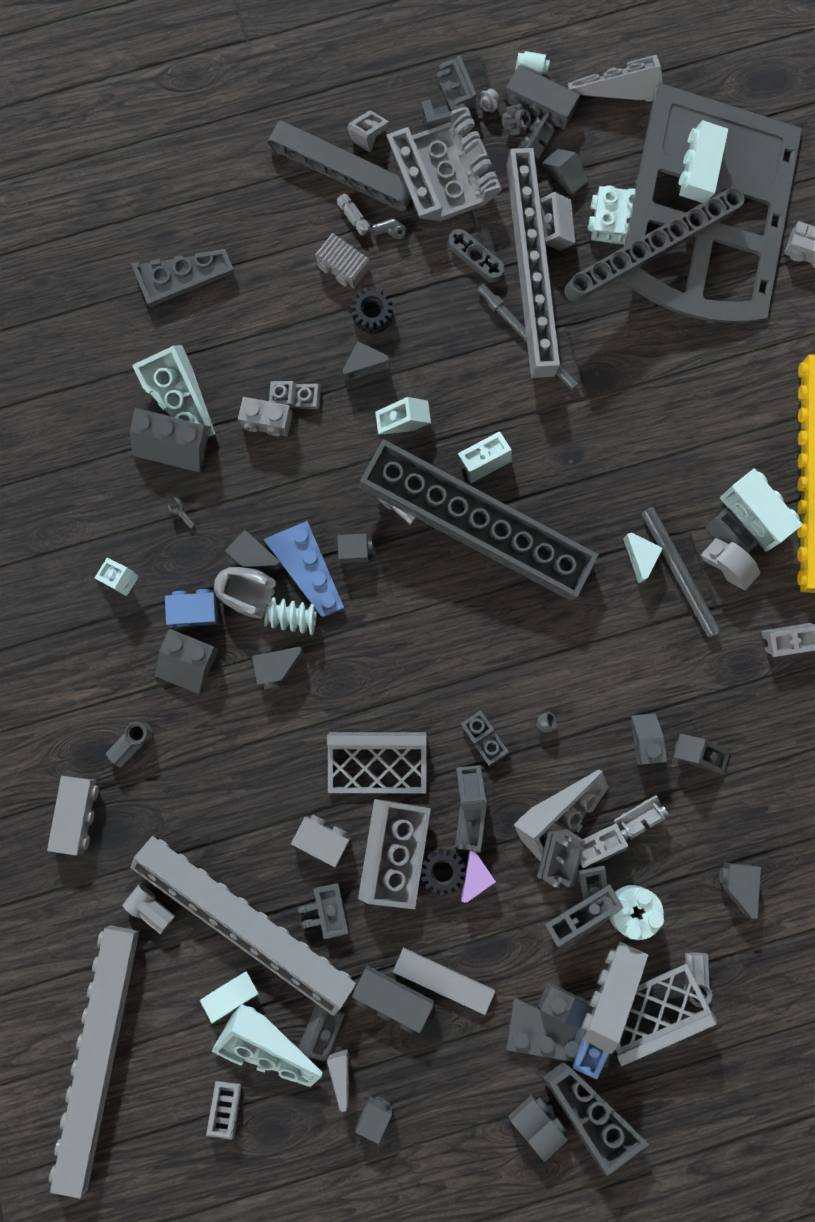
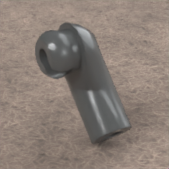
M394 219L373 225L375 236L387 233L394 238L402 239L407 232L406 227Z

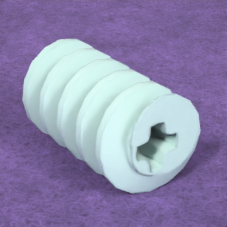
M273 597L267 606L264 626L267 627L269 622H271V627L275 629L280 623L281 629L286 630L290 624L292 632H295L299 626L300 632L303 634L309 627L310 635H313L317 612L314 610V604H311L308 610H305L304 602H301L299 608H296L295 601H292L289 607H287L285 599H282L281 603L277 605L276 598Z

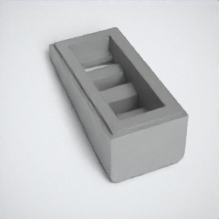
M348 1050L330 1054L327 1060L341 1112L347 1111L349 1101Z
M215 1082L206 1136L234 1139L241 1084ZM220 1091H234L233 1097L222 1096ZM219 1101L232 1102V1107L219 1106ZM218 1112L230 1113V1119L217 1117ZM216 1123L229 1124L228 1130L216 1128Z

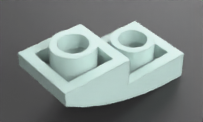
M244 972L201 999L200 1003L212 1024L234 1011L241 1004L256 997L258 992L247 972Z

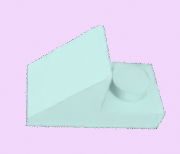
M107 558L95 579L127 596L137 581L138 575L127 567Z

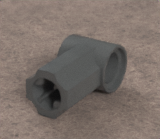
M139 722L128 725L125 733L107 751L108 759L119 768H123L144 744L151 741L153 737L151 726L147 723ZM138 727H141L143 730V737L140 740L135 737V730Z

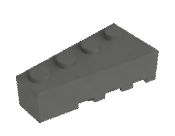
M561 1063L543 1076L544 1081L594 1161L607 1176L649 1145L565 1063Z

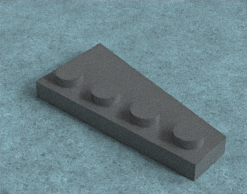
M513 997L506 1050L575 1062L585 1029L565 1023L541 1011L540 1008ZM609 1055L603 1066L605 1068H608Z

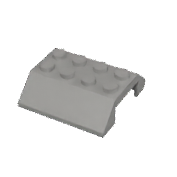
M467 107L451 111V122L421 133L411 135L409 128L406 127L387 134L388 142L419 218L436 221L449 219L484 206L502 190L494 171L486 173L480 178L491 167V162L488 159L489 157L482 140L479 139V133L474 131L467 134L475 125Z

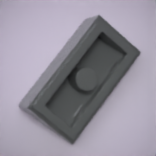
M727 508L705 527L714 538L727 544L733 542L747 553L759 543Z
M316 1004L298 1049L308 1058L326 1062L345 1013L339 1010L333 1016Z

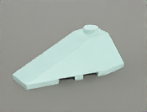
M182 345L172 346L132 365L142 387L159 403L158 405L171 417L211 426L209 437L215 434L194 371Z
M242 1004L231 1015L212 1050L213 1053L239 1065H243L244 1061L258 1065V1071L265 1073V1070H274L279 1072V1076L283 1079L309 1087L319 1080L323 1073L265 1016L256 1012L254 1008Z

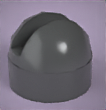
M548 711L538 716L536 726L539 731L544 733L551 732L557 729V721L553 713Z

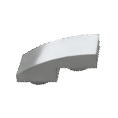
M271 381L269 402L290 405V408L319 409L321 386L319 384H295L293 381Z

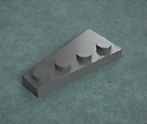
M225 249L195 253V256L190 257L176 256L174 259L164 261L160 259L150 260L151 263H131L149 307L235 273Z

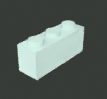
M702 120L696 129L693 128L688 137L690 147L683 160V163L686 164L685 171L682 172L679 179V185H681L680 196L704 203L714 195L728 133L727 128Z

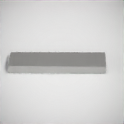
M404 947L393 970L394 973L484 1015L495 993L494 989Z

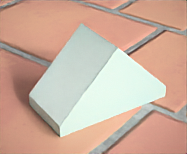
M629 533L623 538L637 581L642 583L649 577L662 547L633 533Z

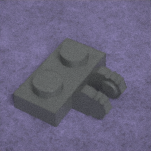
M339 882L314 888L316 902L299 906L298 911L306 913L318 909L319 918L304 920L301 922L302 928L321 925L324 939L348 934L349 929Z

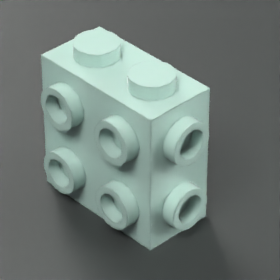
M614 186L599 187L597 195H593L591 209L594 210V217L590 216L588 231H592L591 240L616 244L625 243L635 189H617Z

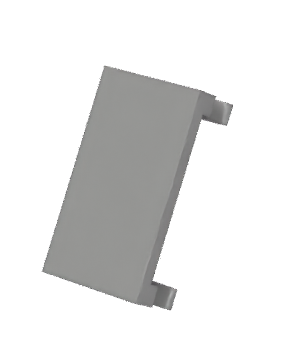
M806 623L762 630V637L768 642V647H765V651L772 654V657L815 651V624Z
M617 823L583 839L585 843L579 866L581 870H586L627 850L628 844Z

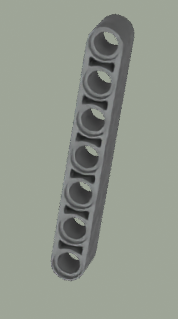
M278 121L267 140V144L274 151L395 209L406 211L412 200L402 177L286 122Z

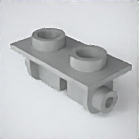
M656 795L627 813L622 814L614 822L615 824L617 823L625 840L628 838L632 840L637 835L646 831L643 823L646 822L651 828L664 821L668 812L663 806L661 807Z

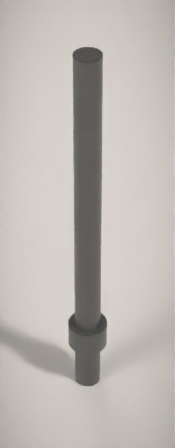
M482 284L477 291L488 301V306L494 312L497 311L527 343L525 327L503 305L504 301L498 295L495 296L485 284ZM560 365L556 375L572 391L578 383Z

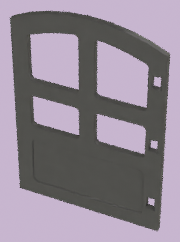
M658 83L655 89L639 173L636 180L624 247L645 236L648 222L663 226L685 213L655 204L652 198L658 172L680 178L682 172L685 171L686 164L683 163V160L690 147L688 137L693 128L696 129L702 120L728 129L716 190L711 198L729 188H737L741 190L745 198L766 204L768 206L764 235L761 236L718 223L695 236L685 293L664 284L641 268L622 277L620 280L650 301L688 317L722 323H747L765 320L769 312L802 128ZM784 151L790 152L789 163L783 161ZM772 216L779 217L777 228L771 226ZM713 242L748 251L759 256L751 301L707 300L703 297ZM760 282L767 283L765 294L759 292Z

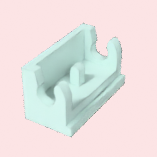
M500 431L458 453L462 469L465 468L470 483L512 462L511 448Z

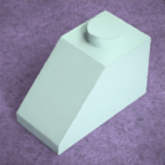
M407 397L376 411L378 434L415 431L431 424L428 401Z

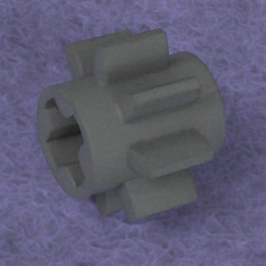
M522 104L507 107V112L502 117L504 129L510 130V135L525 133L526 127L530 124L528 110L522 109Z

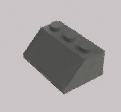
M135 408L130 428L132 456L201 473L211 426Z

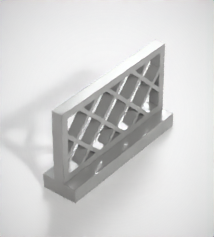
M426 732L328 733V793H426ZM333 749H344L350 757L340 765L333 758ZM349 749L357 750L354 753H352ZM361 749H368L374 755L366 765L355 756ZM373 749L381 750L378 753H376ZM386 749H393L399 755L390 766L380 757ZM398 749L406 750L403 753H401ZM411 749H421V759L413 765L405 755ZM352 758L362 767L354 777L343 768ZM401 758L411 767L402 778L392 769ZM376 759L387 768L378 778L368 769ZM333 764L338 768L334 773ZM420 764H421V772L417 769V767H418ZM339 771L350 780L344 787H333V777ZM364 771L375 780L369 787H362L356 781ZM388 771L399 780L393 787H386L380 781ZM415 771L421 777V787H410L404 780ZM376 783H378L381 787H373V786H374Z
M688 963L638 985L636 994L644 997L641 1011L633 1008L630 1009V1012L639 1015L635 1029L625 1025L624 1029L633 1032L630 1043L623 1046L620 1043L616 1047L617 1057L621 1066H624L716 1025L717 1020L714 1013L710 1010ZM685 971L690 981L687 991L672 985L675 975ZM671 977L669 983H666V982L663 981V980H665V979ZM658 983L668 987L664 1001L649 995L652 985ZM691 986L696 994L690 992ZM648 988L646 994L640 992L641 990ZM670 989L686 994L681 1008L667 1003ZM688 996L698 999L704 1010L695 1014L684 1010ZM648 999L662 1005L658 1018L643 1013ZM665 1006L680 1012L677 1022L670 1024L661 1020ZM683 1013L689 1016L681 1020ZM642 1017L657 1022L653 1033L646 1034L638 1030ZM659 1024L666 1026L658 1030ZM636 1034L642 1036L641 1038L635 1040Z

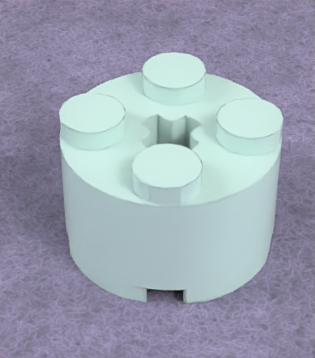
M636 885L623 886L615 891L624 908L610 918L612 925L630 939L643 940L653 936L664 923L663 907L658 897L651 891ZM633 907L640 909L637 917L631 915L634 912Z

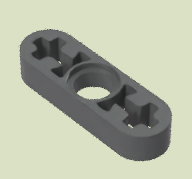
M456 229L450 233L448 245L454 254L488 282L494 283L501 280L504 273V264L466 231ZM462 238L463 245L461 243L456 245L455 239L460 240ZM473 251H479L483 257L479 261H474L469 255ZM495 267L498 268L497 273H496V272H493L492 274L489 273V269H490V268H492V269H494Z

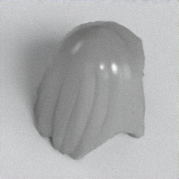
M228 567L217 575L214 591L222 602L237 612L249 617L262 618L267 610V605L270 604L275 590L273 588L276 586V581L258 570L244 567Z

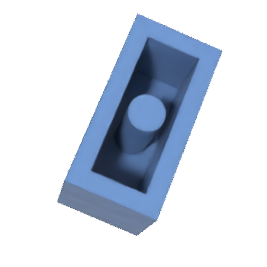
M210 589L196 590V594H187L186 591H174L172 595L165 596L166 625L169 627L219 624L218 597Z

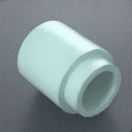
M525 51L518 54L516 69L520 65L541 76L543 74L547 75L550 60H545V54Z

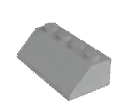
M374 799L358 896L359 900L374 905L415 909L431 808Z

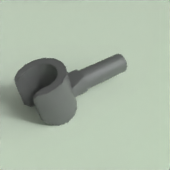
M175 497L174 499L179 504V507L174 509L168 503V509L171 513L178 514L191 529L195 524L182 509L181 500Z

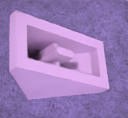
M469 850L466 876L461 895V901L466 903L496 882L476 852Z

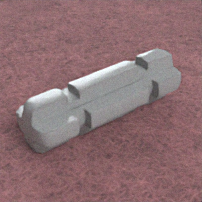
M343 194L338 197L337 204L344 210V214L352 225L356 226L358 233L362 236L368 233L370 225L363 219V215L355 204L351 203L349 196Z

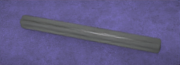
M653 507L644 510L642 517L659 547H662L661 552L707 637L718 634L720 629Z

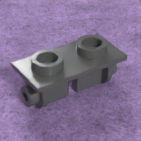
M548 113L540 119L537 117L529 127V130H531L529 136H525L518 146L519 149L533 148L535 162L538 161L545 148L539 141L546 145L555 131V124L551 121H546L549 116Z

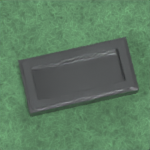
M481 765L456 768L461 809L487 808Z

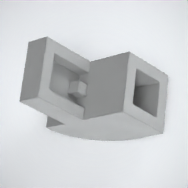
M715 538L701 554L703 561L722 570L728 582L743 590H746L761 573L754 559L733 542L727 544Z

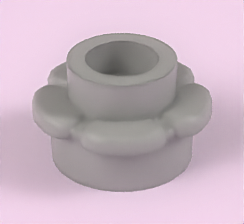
M493 89L480 93V106L482 109L494 112L500 104L499 94Z

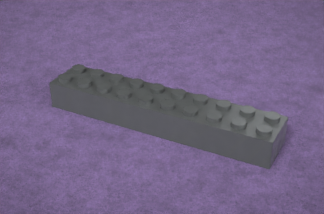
M382 439L359 483L360 489L570 601L578 597L599 555Z

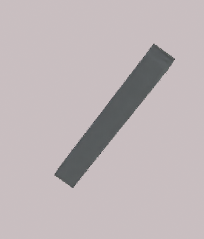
M729 188L573 276L564 289L566 298L571 302H580L729 218L743 205V193L737 188ZM614 263L618 264L620 269L616 268ZM594 274L599 275L601 280L597 279ZM575 285L580 286L582 291L577 290Z

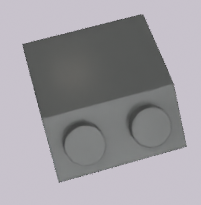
M169 629L159 650L155 676L200 694L219 650L211 645Z

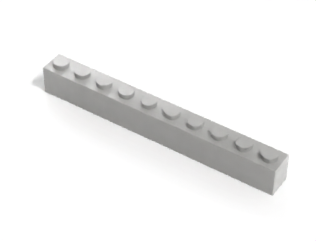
M510 149L506 166L531 378L554 377L560 362L534 149Z
M152 836L133 858L130 867L132 870L334 1016L340 1010L356 985L346 972L338 971L331 965L328 959L312 952L306 943L298 942L291 937L285 928L276 926L266 914L257 912L250 907L245 899L233 895L227 886L211 879L205 870L193 866L187 857L175 853L165 841L157 840Z
M110 925L99 934L97 946L100 947L99 956L95 957L92 966V972H95L94 980L89 984L87 990V998H90L88 1008H85L81 1020L82 1024H84L83 1034L79 1035L76 1049L79 1050L78 1058L73 1062L71 1068V1076H74L72 1086H69L65 1102H68L67 1112H64L61 1118L60 1129H63L61 1139H58L54 1155L57 1156L56 1166L52 1167L49 1175V1182L52 1183L50 1193L81 1198L88 1190L139 930Z

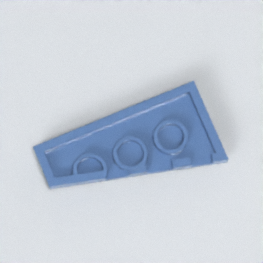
M308 521L263 539L311 604H314V608L322 618L344 609Z

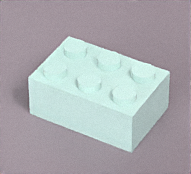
M754 468L732 485L720 499L759 542L758 544L762 549L767 552L803 524L799 521L798 514L785 505L781 494L775 490L773 491L767 484V478Z

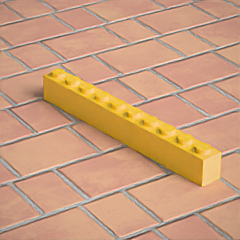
M808 355L798 368V375L801 377V385L798 390V398L801 400V408L798 412V421L801 422V431L798 435V444L801 445V454L798 457V467L801 468V477L798 480V491H801L798 514L801 515V523L803 525L797 530L798 538H801V547H799L797 553L798 561L801 562L797 583L800 585V592L815 593V355Z

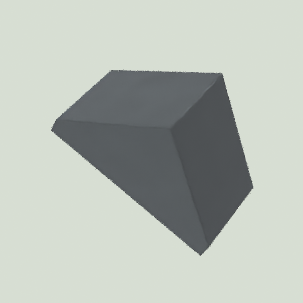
M557 149L541 163V166L571 197L589 182L576 152Z
M357 342L343 368L345 382L388 369V356Z

